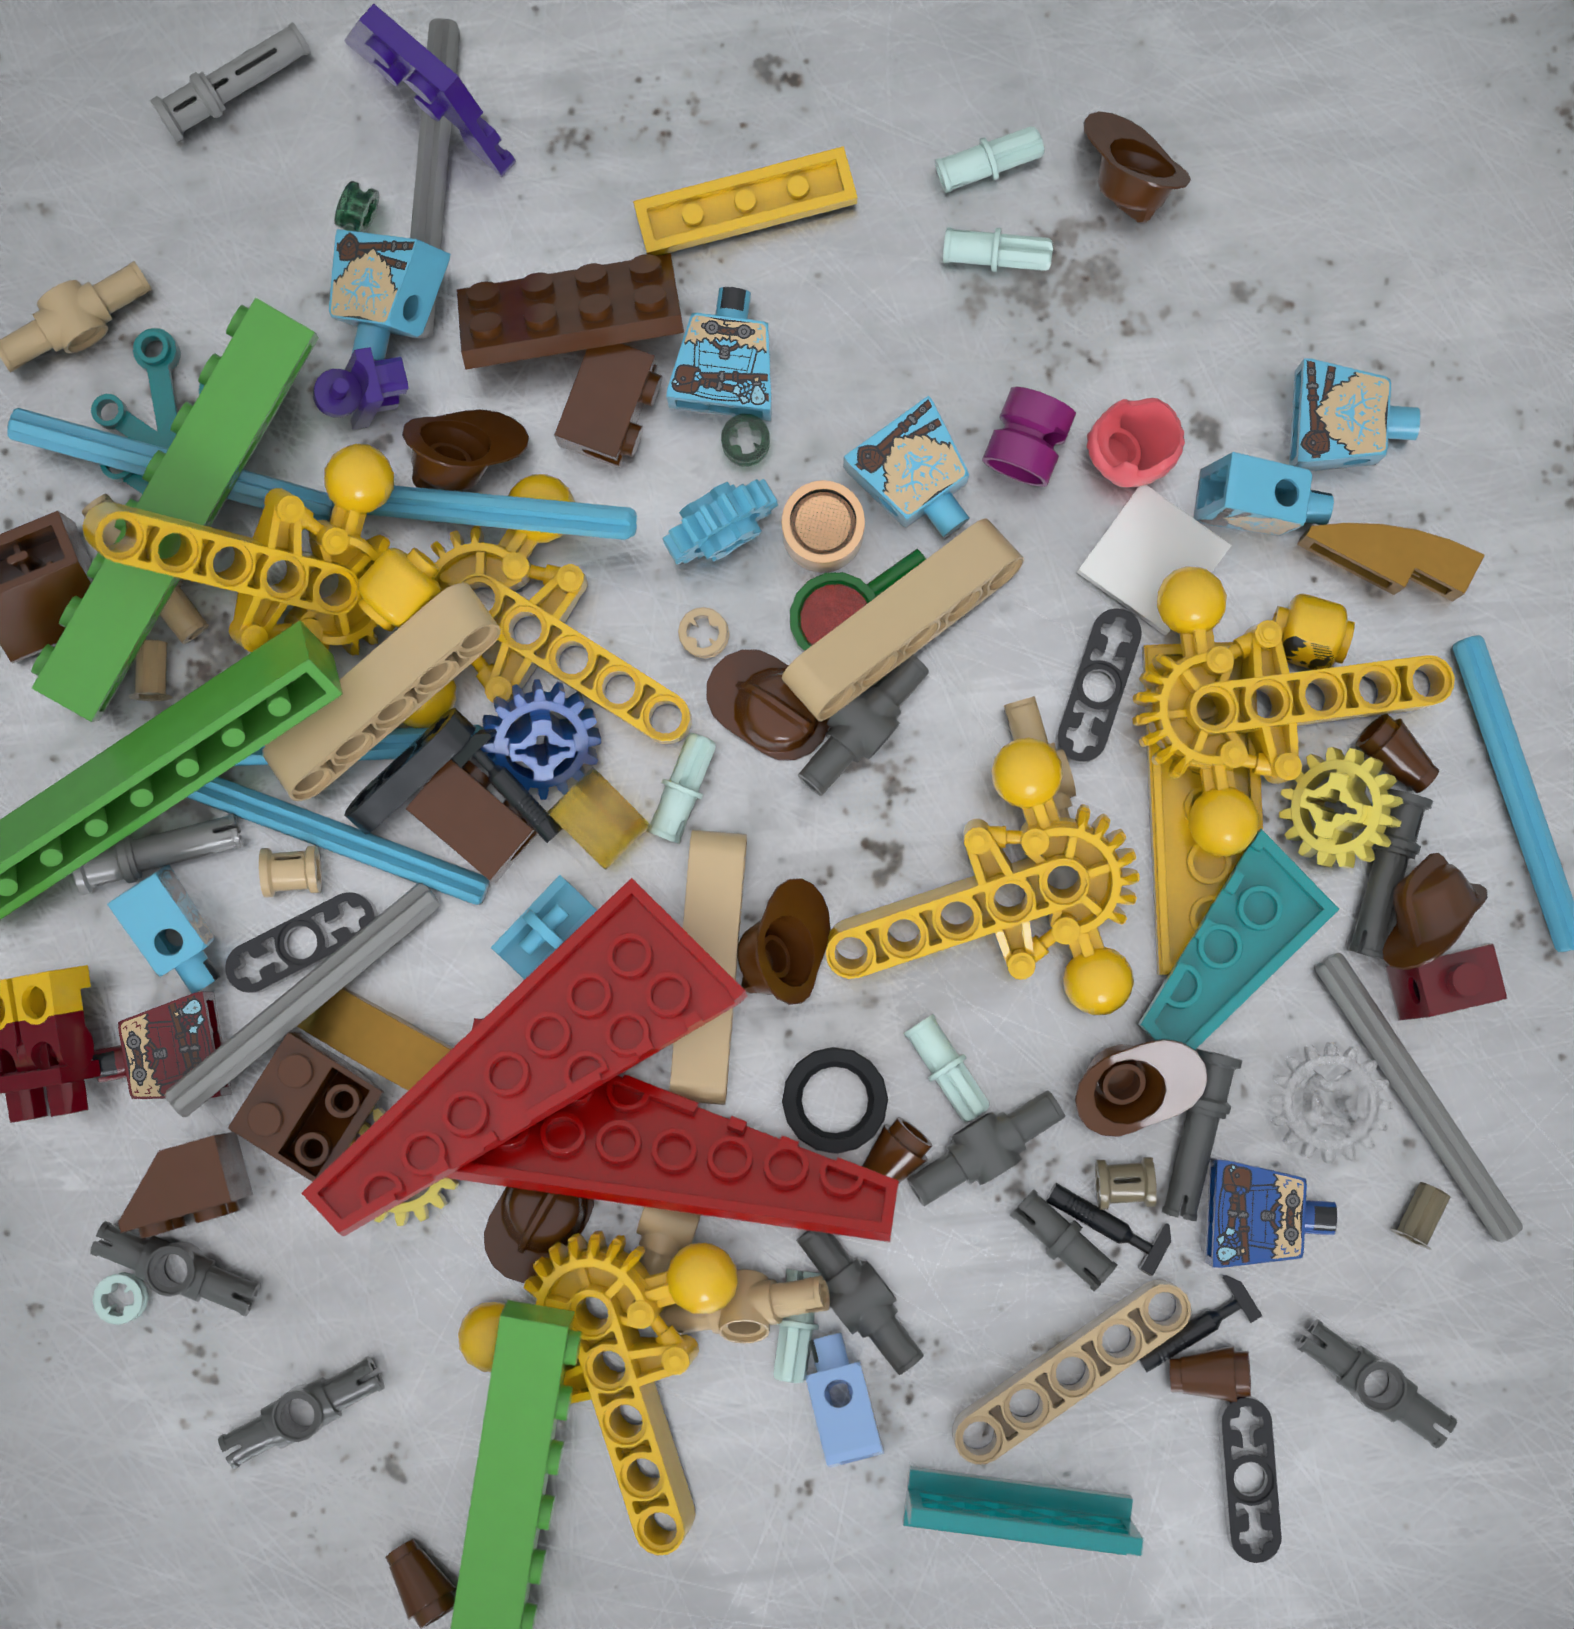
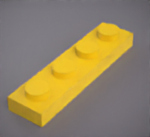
M842 146L635 200L633 203L646 253L657 256L857 204L858 197L845 149Z

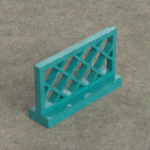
M909 1466L903 1526L1119 1555L1142 1556L1144 1540L1131 1520L1133 1504L1131 1495Z

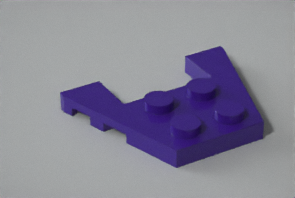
M373 3L344 40L345 43L393 85L398 86L403 80L417 94L413 99L427 115L437 122L443 116L446 117L460 130L465 146L498 175L503 177L516 160L511 152L507 149L504 150L498 145L502 140L492 126L480 117L483 111L460 77Z

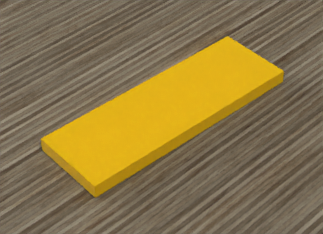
M1215 642V647L1224 646L1227 648L1233 645V642ZM1181 644L1144 645L1142 647L1143 673L1151 671L1159 674L1152 662V659L1158 654L1162 653L1174 662L1182 659ZM1241 657L1234 659L1233 669L1228 681L1241 679L1243 664ZM1144 686V692H1151L1150 689ZM1255 690L1252 695L1251 704L1253 710L1257 713V693ZM1201 697L1197 704L1198 715L1204 723L1214 725L1218 718L1217 706L1211 699ZM1148 724L1146 725V735L1150 733ZM1237 734L1244 742L1248 754L1255 755L1256 751L1248 734ZM1154 743L1146 747L1157 975H1169L1245 850L1229 857L1215 856L1203 850L1195 842L1189 829V815L1195 800L1203 793L1200 770L1188 767L1181 777L1176 779L1170 777L1168 774L1172 759L1169 758L1160 765H1154L1151 761L1153 754L1160 749ZM1242 766L1234 768L1236 789L1244 792L1253 801L1259 814L1258 830H1263L1261 775L1252 773L1251 768Z

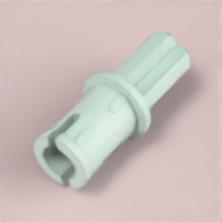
M1030 126L989 142L985 137L980 138L979 145L944 158L935 159V167L945 193H949L956 188L989 176L993 181L999 179V172L1042 157L1045 153L1044 144L1039 131L1035 127Z
M947 227L943 263L956 262L991 266V271L997 272L998 266L1046 271L1050 268L1052 262L1053 242L1051 239L1044 237L1002 234V228L996 227L995 233Z
M689 733L687 735L670 779L663 778L661 782L665 785L656 812L647 828L648 832L680 844L691 810H693L697 798L702 799L704 795L698 791L716 748L713 740L696 733Z
M934 1014L904 1032L906 1038L908 1037L931 1072V1075L927 1077L929 1081H937L961 1120L964 1122L971 1121L990 1107L989 1101L963 1063L967 1057L965 1054L960 1056L957 1054L936 1022Z
M786 1269V1282L821 1276V1273ZM815 1312L785 1317L781 1323L776 1324L780 1325L773 1372L775 1379L790 1383H804L806 1380L805 1376L807 1375L810 1353L809 1341L812 1338V1330H818L819 1324H813Z

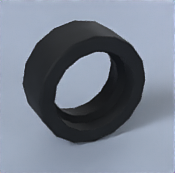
M837 1047L813 1051L799 1061L785 1081L782 1099L786 1122L797 1138L817 1151L834 1154L856 1150L871 1140L885 1120L888 1103L884 1079L874 1064L854 1050ZM830 1067L848 1069L858 1075L866 1087L868 1096L866 1113L861 1121L848 1131L840 1133L822 1131L814 1126L804 1113L802 1105L804 1087L810 1077L821 1069Z

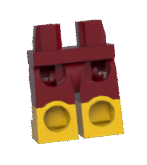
M88 965L0 980V1094L5 1093L10 1123L48 1116L43 1087H46L51 1117L89 1110L85 1079L99 1077L101 1072L99 1060L92 1061L94 1042L91 1033L85 1026L80 990L91 987Z

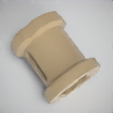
M307 846L305 851L273 853L270 848H261L259 852V878L263 897H273L276 891L308 889L310 893H321L322 872L318 846Z

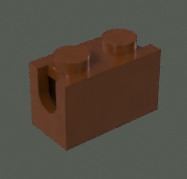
M624 344L587 349L554 434L558 446L619 469L624 455L633 457L643 433V426L637 424L644 404L653 406L663 379L662 375L656 373L658 367L654 364L655 356Z
M450 759L436 772L405 809L489 881L496 883L538 834L506 799L502 803L486 789L491 783L489 776L470 760L460 768Z

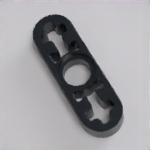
M1115 608L1103 612L1098 616L1090 629L1055 737L1057 749H1063L1067 760L1071 763L1085 764L1093 761L1103 752L1107 744L1142 636L1138 619L1127 610ZM1115 621L1123 623V633L1130 636L1129 643L1121 642L1117 646L1112 661H1123L1121 670L1110 662L1103 660L1092 661L1090 659L1092 651L1101 657L1104 655L1108 644V637L1101 634V627L1110 628ZM1101 671L1110 676L1114 684V691L1108 700L1096 702L1085 695L1083 680L1087 674ZM1075 703L1090 712L1106 713L1104 722L1096 716L1092 719L1089 736L1096 739L1095 747L1086 746L1081 753L1072 750L1074 741L1066 737L1067 730L1076 731L1079 728L1084 716L1083 712H1073Z
M456 708L448 710L354 798L346 809L344 816L364 834L372 832L464 747L475 732L476 727Z
M352 892L339 894L234 948L228 955L225 964L227 979L233 987L243 992L259 993L268 990L321 963L360 931L354 932L350 927H341L331 932V935L337 939V943L329 947L328 934L324 927L316 921L318 916L324 914L325 923L331 924L344 916L342 906L348 903L352 908L364 909L365 915L358 920L360 930H362L378 916L375 905L370 899L361 894ZM298 927L310 928L317 938V947L314 953L305 959L295 958L287 947L289 934ZM274 939L276 952L280 959L288 965V968L280 972L279 962H272L259 970L262 978L259 982L256 983L252 977L242 978L239 970L246 966L244 956L249 953L252 958L261 959L274 953L267 946V943Z
M1237 1397V1402L1225 1401L1218 1413L1227 1538L1231 1547L1242 1559L1252 1563H1261L1271 1559L1277 1553L1282 1539L1272 1418L1267 1407L1255 1397ZM1247 1406L1248 1411L1253 1416L1259 1417V1424L1250 1426V1444L1254 1447L1263 1444V1453L1247 1450L1232 1455V1446L1243 1448V1438L1241 1431L1237 1427L1230 1426V1421L1240 1416L1241 1407ZM1248 1462L1259 1464L1265 1473L1263 1486L1257 1492L1251 1494L1240 1492L1234 1484L1236 1470L1239 1466ZM1267 1501V1510L1256 1508V1520L1263 1530L1269 1531L1268 1537L1260 1538L1259 1548L1251 1549L1246 1540L1239 1539L1241 1532L1249 1531V1513L1245 1509L1236 1511V1503L1256 1506Z

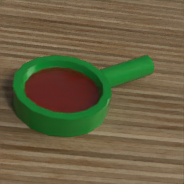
M918 548L867 584L860 578L844 572L824 573L808 580L796 593L790 608V632L797 647L802 652L806 651L926 560L922 552Z

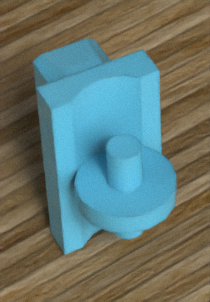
M559 875L493 944L491 949L525 980L587 921L597 909Z

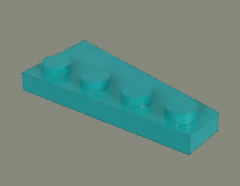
M1259 829L1253 842L1246 848L1138 1025L1153 1040L1168 1039L1180 1041L1196 1050L1340 909L1262 829Z

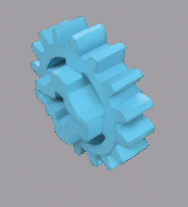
M755 479L748 485L742 484L737 488L734 484L730 486L728 482H725L682 508L679 512L683 518L681 520L682 524L671 528L668 531L669 534L663 537V543L676 565L682 562L686 564L694 558L698 557L699 559L704 555L707 560L711 558L714 562L757 537L762 532L758 526V521L772 513L771 510L778 506V500L765 479L760 481Z

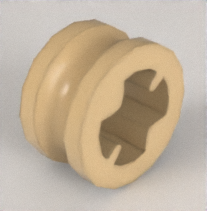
M706 607L695 608L685 614L678 630L679 639L683 647L695 657L704 659L715 657L721 653L727 646L730 636L728 624L721 614ZM708 618L710 626L719 629L718 638L716 641L709 638L712 645L700 648L699 641L696 638L689 637L690 627L694 625L698 628L699 625L696 621Z

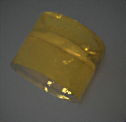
M594 767L547 811L605 870L651 826Z

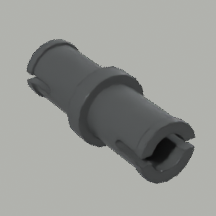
M1035 1189L1029 1193L1027 1198L1010 1215L1048 1248L1045 1254L1052 1260L1058 1257L1084 1280L1093 1291L1100 1287L1101 1282L1103 1283L1118 1265L1080 1233L1083 1227L1075 1220L1069 1223L1042 1199Z

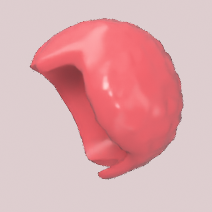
M1158 398L1136 401L1122 399L1109 407L1096 420L1087 434L1088 442L1086 447L1093 465L1105 478L1120 487H1139L1155 482L1175 467L1182 455L1185 444L1184 430L1181 427V421L1177 417L1176 412Z

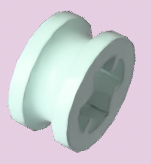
M121 1272L108 1276L99 1282L94 1290L92 1301L94 1310L102 1320L109 1324L120 1325L133 1321L142 1315L147 1307L149 1294L147 1286L142 1279L135 1277L133 1273ZM118 1283L125 1284L127 1287L124 1292L132 1291L134 1296V1303L125 1306L123 1313L115 1311L118 1306L117 1304L110 1306L108 1302V1293L116 1291Z

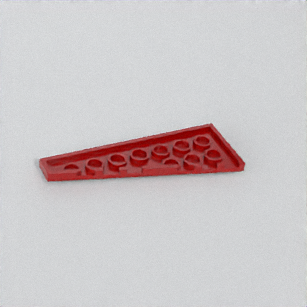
M631 878L321 1173L302 1194L337 1233L345 1237L737 1006L748 995Z
M474 1018L472 1029L483 1019ZM626 1074L623 1077H614L445 1177L885 1242L891 1241L899 1183L898 1180L839 1157L835 1161L799 1146L798 1141L781 1136L779 1139L748 1127L746 1121L734 1116L728 1119L700 1108L698 1102Z

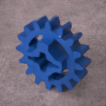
M534 679L532 692L524 693L515 684L512 686L513 700L507 702L500 697H496L493 700L498 716H483V728L496 729L497 733L481 749L488 753L487 756L496 765L506 767L528 792L530 788H537L541 800L547 799L549 787L556 786L563 795L569 793L568 779L573 777L582 783L587 780L585 769L582 766L583 763L597 765L598 756L592 746L601 744V735L599 728L593 727L597 723L593 708L583 709L585 704L582 694L579 692L565 698V690L561 682L557 681L552 687L551 692H546L543 690L540 679ZM550 711L560 713L567 719H558ZM545 735L544 743L536 744L537 736ZM514 761H522L529 768L523 767Z

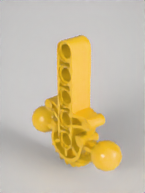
M366 444L346 446L334 453L324 468V485L329 498L334 503L330 522L327 520H316L313 518L314 513L304 506L303 501L299 497L282 488H275L270 490L265 496V507L252 538L114 502H103L95 505L87 512L83 520V534L92 548L111 561L238 592L234 618L229 626V634L237 644L249 652H253L301 620L327 649H329L330 645H342L347 653L355 656L359 655L360 652L359 639L363 638L371 645L378 644L377 635L373 631L378 624L358 604L362 598L358 589V581L381 554L389 548L390 541L381 534L373 536L368 540L360 536L366 514L384 505L394 490V472L389 460L380 450ZM115 519H124L126 533L123 539L116 544L105 545L103 541L105 526ZM303 529L309 531V543L312 553L302 551ZM179 533L181 546L178 552L167 559L160 558L158 548L161 540L168 534ZM233 547L234 560L231 566L224 571L215 572L213 559L216 553L222 548ZM285 560L287 572L284 579L277 584L268 585L267 572L270 566L275 562ZM337 574L339 580L336 591L331 596L321 598L319 590L323 579L328 575ZM287 606H294L286 615L284 623L277 624Z
M532 474L519 480L508 495L575 502L570 489L560 479L548 474ZM473 526L470 532L471 543L465 544L463 537L457 530L450 532V540L454 546L450 551L447 552L438 541L431 544L432 551L439 557L435 562L439 571L434 575V578L438 581L442 591L452 585L466 583L470 585L473 591L480 587H487L492 589L495 594L494 605L488 611L501 628L497 639L501 646L495 664L489 665L482 655L471 663L478 672L476 678L485 688L486 697L492 703H494L493 700L496 697H500L507 702L513 700L512 686L517 684L522 689L536 668L539 667L663 745L675 744L682 741L689 734L692 726V714L686 702L679 695L565 624L581 595L586 591L588 584L585 574L578 566L573 564H567L562 567L547 564L546 568L532 565L528 560L537 543H548L561 537L563 534L507 529L498 545L484 543L482 529L480 526ZM531 579L543 581L544 587L530 600L514 592L526 586ZM533 616L538 618L541 622L539 638L530 644L517 643L513 633L515 624L524 617ZM570 646L584 647L588 653L586 667L576 674L563 672L559 663L561 653ZM617 675H627L635 683L633 696L627 702L621 704L610 702L606 697L605 691L608 681ZM451 680L408 717L403 724L413 728H429L444 713L452 709L456 702V684L454 680ZM663 704L675 705L682 713L679 727L670 733H660L652 726L653 712Z
M1185 566L1174 570L1163 580L1157 595V609L1162 621L1171 630L1180 634L1183 658L1174 662L1171 658L1161 653L1152 659L1154 668L1159 674L1151 671L1141 674L1139 680L1151 692H1138L1134 694L1133 702L1139 706L1147 707V713L1134 716L1133 724L1135 726L1148 724L1150 733L1142 736L1139 739V744L1141 747H1146L1156 743L1160 748L1151 758L1154 765H1160L1169 758L1173 760L1169 767L1168 775L1174 779L1181 777L1188 767L1200 770L1203 793L1195 800L1190 810L1189 829L1195 842L1203 850L1215 856L1229 857L1241 853L1253 842L1258 831L1259 814L1253 801L1244 792L1236 789L1234 768L1240 766L1251 768L1252 773L1263 775L1272 784L1296 779L1302 771V763L1299 759L1297 726L1377 716L1385 713L1415 711L1441 703L1451 695L1455 680L1452 668L1445 660L1431 655L1290 673L1281 640L1282 629L1278 623L1272 620H1266L1250 627L1243 635L1234 639L1233 645L1227 648L1224 646L1215 647L1213 628L1220 623L1225 613L1227 594L1221 580L1213 573L1201 567ZM1241 657L1243 659L1241 679L1228 681L1233 669L1234 659ZM1416 670L1424 672L1429 678L1430 691L1426 697L1419 694L1414 688L1413 675ZM1363 676L1370 678L1376 684L1378 693L1373 704L1365 701L1360 694L1359 683ZM1309 683L1319 686L1323 691L1325 702L1320 711L1313 709L1307 703L1305 693ZM1255 690L1264 692L1270 698L1272 706L1267 718L1257 715L1253 710L1251 699ZM1201 697L1211 699L1217 706L1218 718L1214 725L1204 723L1198 715L1197 704ZM1237 734H1248L1256 751L1255 755L1248 754L1244 742Z
M1030 737L1015 739L1003 746L995 756L991 774L993 786L999 796L1010 805L1021 807L1026 820L1021 830H1006V826H989L982 819L970 820L964 827L963 835L964 845L975 874L974 876L846 918L835 924L829 933L826 948L827 963L834 973L847 979L860 978L995 933L1009 973L1014 978L1022 980L1032 976L1036 967L1035 963L1049 953L1048 948L1056 941L1060 944H1068L1073 958L1066 965L1063 983L1064 991L1071 1004L1082 1012L1091 1015L1111 1014L1121 1008L1131 996L1134 986L1133 969L1123 955L1115 949L1104 946L1098 927L1108 918L1118 924H1124L1127 920L1124 911L1116 904L1134 905L1136 902V894L1130 889L1122 887L1124 885H1133L1140 880L1137 870L1122 868L1136 860V854L1133 848L1116 850L1126 840V834L1122 829H1117L1106 836L1104 835L1111 822L1106 814L1103 813L1098 816L1092 825L1088 824L1090 818V808L1088 805H1080L1075 819L1060 818L1053 798L1060 789L1063 778L1062 762L1059 756L1044 741ZM1006 844H1022V848L1028 858L1011 863L1003 848H1006ZM1066 865L1078 872L1077 881L1067 889L1054 888L1047 881L1051 871L1058 866ZM1011 883L1019 885L1024 889L1025 897L1016 906H1003L994 898L995 892L999 887ZM951 902H963L973 911L972 916L962 924L949 923L941 914L946 905ZM1049 915L1051 929L1041 937L1035 935L1032 938L1030 921ZM906 919L914 922L920 929V932L913 940L902 942L891 936L889 927L898 920ZM854 937L864 942L867 951L858 959H848L838 952L836 945L844 938Z
M595 1231L590 1236L588 1243L580 1233H577L568 1239V1247L557 1242L548 1250L550 1258L540 1257L535 1262L533 1268L538 1276H530L524 1283V1289L536 1298V1305L575 1311L572 1330L581 1331L582 1338L576 1366L566 1365L563 1385L573 1387L571 1404L592 1400L639 1545L651 1554L668 1555L676 1551L692 1528L696 1515L694 1503L655 1381L684 1373L698 1356L699 1345L692 1336L679 1335L673 1325L668 1327L659 1314L665 1306L675 1303L692 1314H711L724 1308L734 1297L738 1284L736 1265L726 1251L712 1243H694L680 1249L670 1261L668 1271L649 1275L646 1268L639 1261L644 1256V1246H637L629 1254L624 1251L626 1245L624 1235H617L608 1247L602 1231ZM595 1297L600 1299L607 1307L608 1318L600 1319L593 1316L587 1308L586 1298ZM485 1302L469 1310L460 1325L458 1332L459 1350L468 1364L482 1372H491L499 1319L506 1305L504 1302ZM650 1326L657 1337H640L638 1328L643 1329ZM603 1351H612L621 1356L625 1363V1371L617 1372L611 1370L603 1359ZM620 1405H630L636 1408L642 1416L643 1424L634 1425L628 1423L620 1413ZM637 1459L652 1461L657 1466L660 1477L651 1478L645 1476L637 1466ZM662 1512L668 1514L676 1523L677 1530L668 1531L662 1529L656 1523L654 1513Z

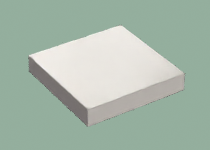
M1142 485L1134 492L1077 573L1166 636L1171 629L1162 621L1157 609L1158 590L1163 580L1174 570L1185 566L1201 567L1212 573L1232 545L1148 485Z

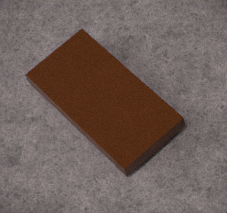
M671 253L657 256L644 254L628 261L604 265L591 263L574 270L550 274L537 272L521 279L497 283L484 281L476 283L471 287L457 289L460 344L465 370L684 333Z

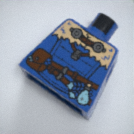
M1210 1157L1205 1263L1214 1268H1224L1303 1258L1305 1234L1335 1235L1337 1228L1336 1202L1306 1200V1178L1227 1159Z

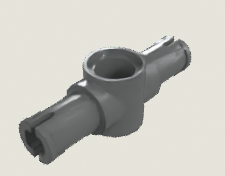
M912 655L881 678L875 686L872 685L834 714L827 723L831 727L826 732L828 740L798 773L799 779L813 792L822 796L852 761L859 763L863 757L869 760L900 725V722L896 720L902 714L899 707L929 674L928 668L917 657Z
M1049 1090L1008 1115L1001 1112L995 1116L993 1111L989 1112L952 1135L950 1138L953 1143L946 1147L948 1153L907 1178V1181L923 1206L928 1205L965 1181L969 1185L975 1181L979 1185H983L1022 1160L1019 1154L1026 1150L1025 1143L1064 1119L1065 1114Z
M107 1221L102 1223L96 1234V1237L101 1239L99 1242L93 1241L90 1250L91 1255L100 1256L135 1270V1277L146 1281L150 1288L159 1295L168 1297L181 1295L196 1302L204 1298L239 1312L240 1315L245 1317L249 1314L255 1302L251 1298L253 1296L256 1297L260 1289L259 1282H252L215 1267L216 1261L204 1256L200 1249L192 1243L182 1241L171 1243L156 1236H152L149 1240L146 1238L141 1239L140 1236L128 1231L121 1233L119 1227ZM170 1254L180 1256L187 1265V1275L181 1284L174 1283L165 1274L164 1263Z
M807 1230L796 1240L824 1277L829 1289L830 1307L851 1334L854 1335L858 1331L862 1338L869 1336L898 1375L909 1370L924 1357L922 1351L895 1316L898 1312L894 1306V1303L897 1301L896 1297L868 1261L862 1264L858 1257L851 1259L835 1236L830 1233Z
M1316 1319L1308 1327L1307 1331L1320 1339L1321 1344L1318 1345L1303 1335L1298 1342L1297 1349L1306 1353L1337 1376L1336 1382L1348 1390L1359 1403L1368 1409L1380 1413L1391 1422L1399 1420L1430 1442L1434 1448H1439L1445 1443L1448 1438L1437 1431L1433 1424L1437 1423L1452 1433L1457 1424V1419L1417 1392L1418 1386L1405 1377L1404 1373L1396 1365L1376 1356L1363 1346L1355 1348L1323 1325V1322L1319 1319ZM1385 1370L1389 1377L1387 1390L1376 1398L1368 1397L1364 1389L1367 1376L1373 1371Z
M367 1356L361 1362L328 1380L324 1377H319L308 1384L295 1386L277 1401L262 1408L261 1416L227 1434L220 1435L218 1443L222 1453L238 1444L241 1445L240 1449L225 1457L228 1464L233 1469H236L241 1464L274 1446L282 1449L294 1442L307 1440L325 1425L342 1417L341 1410L376 1391L383 1390L385 1386L380 1373L366 1381L361 1380L362 1377L377 1369L372 1359ZM293 1399H303L313 1407L314 1421L312 1425L300 1426L291 1419L289 1405Z

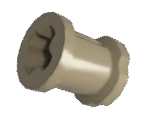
M1143 1157L1141 1163L1108 1165L1104 1159L1096 1160L1095 1187L1099 1210L1108 1209L1112 1203L1144 1202L1146 1207H1156L1157 1186L1153 1158Z

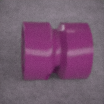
M1011 387L999 417L1005 426L1003 429L993 431L982 461L991 469L1009 478L1029 485L1046 487L1059 458V455L1054 450V446L1065 443L1076 412L1064 402L1045 393L1024 387Z

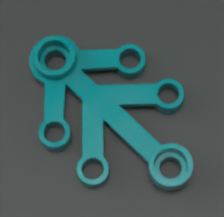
M150 328L144 330L136 337L133 344V356L136 362L148 374L157 431L128 412L124 402L113 394L98 396L92 403L91 415L105 429H116L127 438L169 449L177 435L170 431V428L178 413L171 371L179 364L181 351L177 341L167 331L160 328ZM152 341H161L163 344L162 352L157 357H147L145 353L147 345ZM202 384L199 385V395L204 388ZM109 403L117 404L118 413L116 417L109 421L103 420L101 417L103 407ZM100 464L102 472L112 481L118 483L125 482L141 494H143L149 482L142 479L143 476L127 471L114 474L109 466Z

